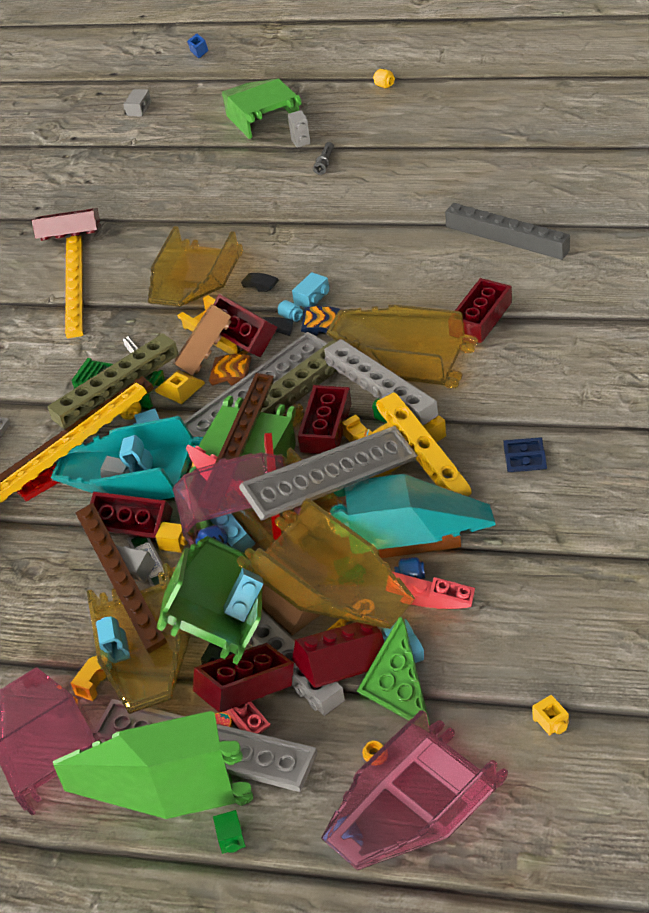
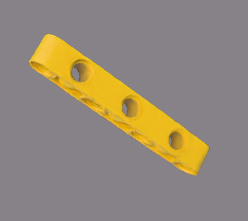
M395 392L376 402L381 415L391 427L396 426L416 453L417 457L415 459L437 486L467 497L472 494L470 485Z

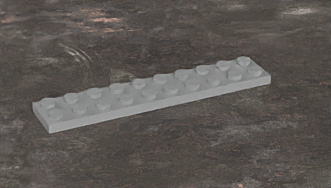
M309 332L305 333L183 422L193 437H204L221 409L224 399L227 396H233L231 407L235 406V402L239 397L244 400L256 373L274 376V384L328 343Z
M396 426L242 482L239 488L262 521L415 460L417 455Z
M112 699L93 731L92 737L96 741L105 742L112 739V734L119 731L186 716ZM217 724L219 741H237L241 746L240 751L243 754V759L240 763L238 762L234 765L226 764L228 774L301 792L317 756L316 747Z

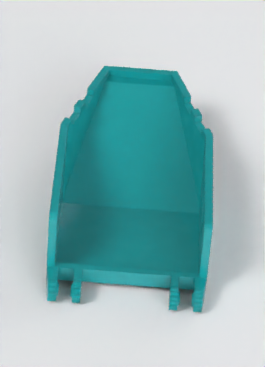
M179 416L115 428L109 431V435L102 438L98 435L93 438L94 441L87 444L83 442L81 445L71 449L66 456L59 458L51 478L54 481L90 493L94 491L157 500L173 497L186 498L182 490L187 479L185 475L191 460L186 447L187 445L194 448L199 446L203 437H193ZM136 435L142 440L144 448L153 457L152 469L101 478V467L106 457L111 456L120 459L119 454L124 438Z
M406 474L368 478L330 493L333 497L346 496L347 507L343 504L333 505L330 513L333 522L349 523L351 545L354 552L442 541V536L452 534L453 537L460 536V531L470 529L471 532L496 525L490 504Z

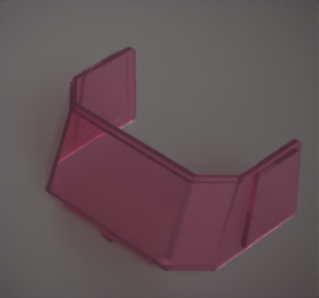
M262 452L253 455L251 453L230 460L220 459L218 460L219 463L198 468L191 473L184 474L173 487V492L180 516L183 536L190 547L192 544H196V523L251 508L252 506L239 488L240 484L287 466L283 457ZM303 504L293 508L298 517L304 512Z

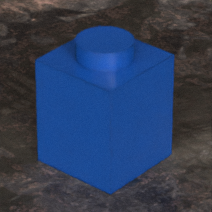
M195 34L187 41L190 51L197 58L202 57L209 51L206 41L198 34Z

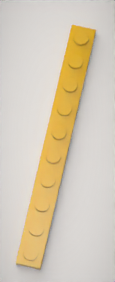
M81 235L66 238L65 334L67 339L84 336L83 239Z
M137 383L133 384L0 483V503L7 500L8 496L13 492L20 490L28 481L35 479L44 469L50 468L56 460L66 456L75 446L81 445L87 437L97 433L103 425L113 421L114 417L118 414L125 412L134 402L140 401L147 393L145 388Z

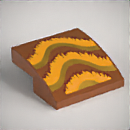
M230 354L215 357L209 382L212 386L228 381L231 386L235 385L248 375L252 357L246 354Z

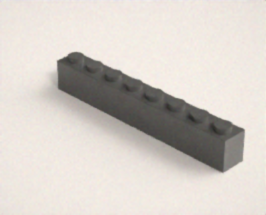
M452 203L445 211L447 228L563 260L570 251V234L561 231L551 230L458 203Z

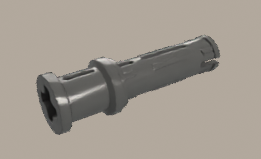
M327 142L321 155L317 157L316 163L313 166V171L316 174L323 175L326 172V167L329 165V157L334 149L333 143Z

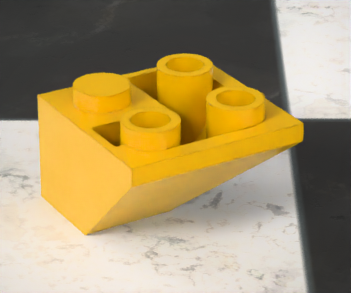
M178 369L155 389V392L179 404H183L205 382Z

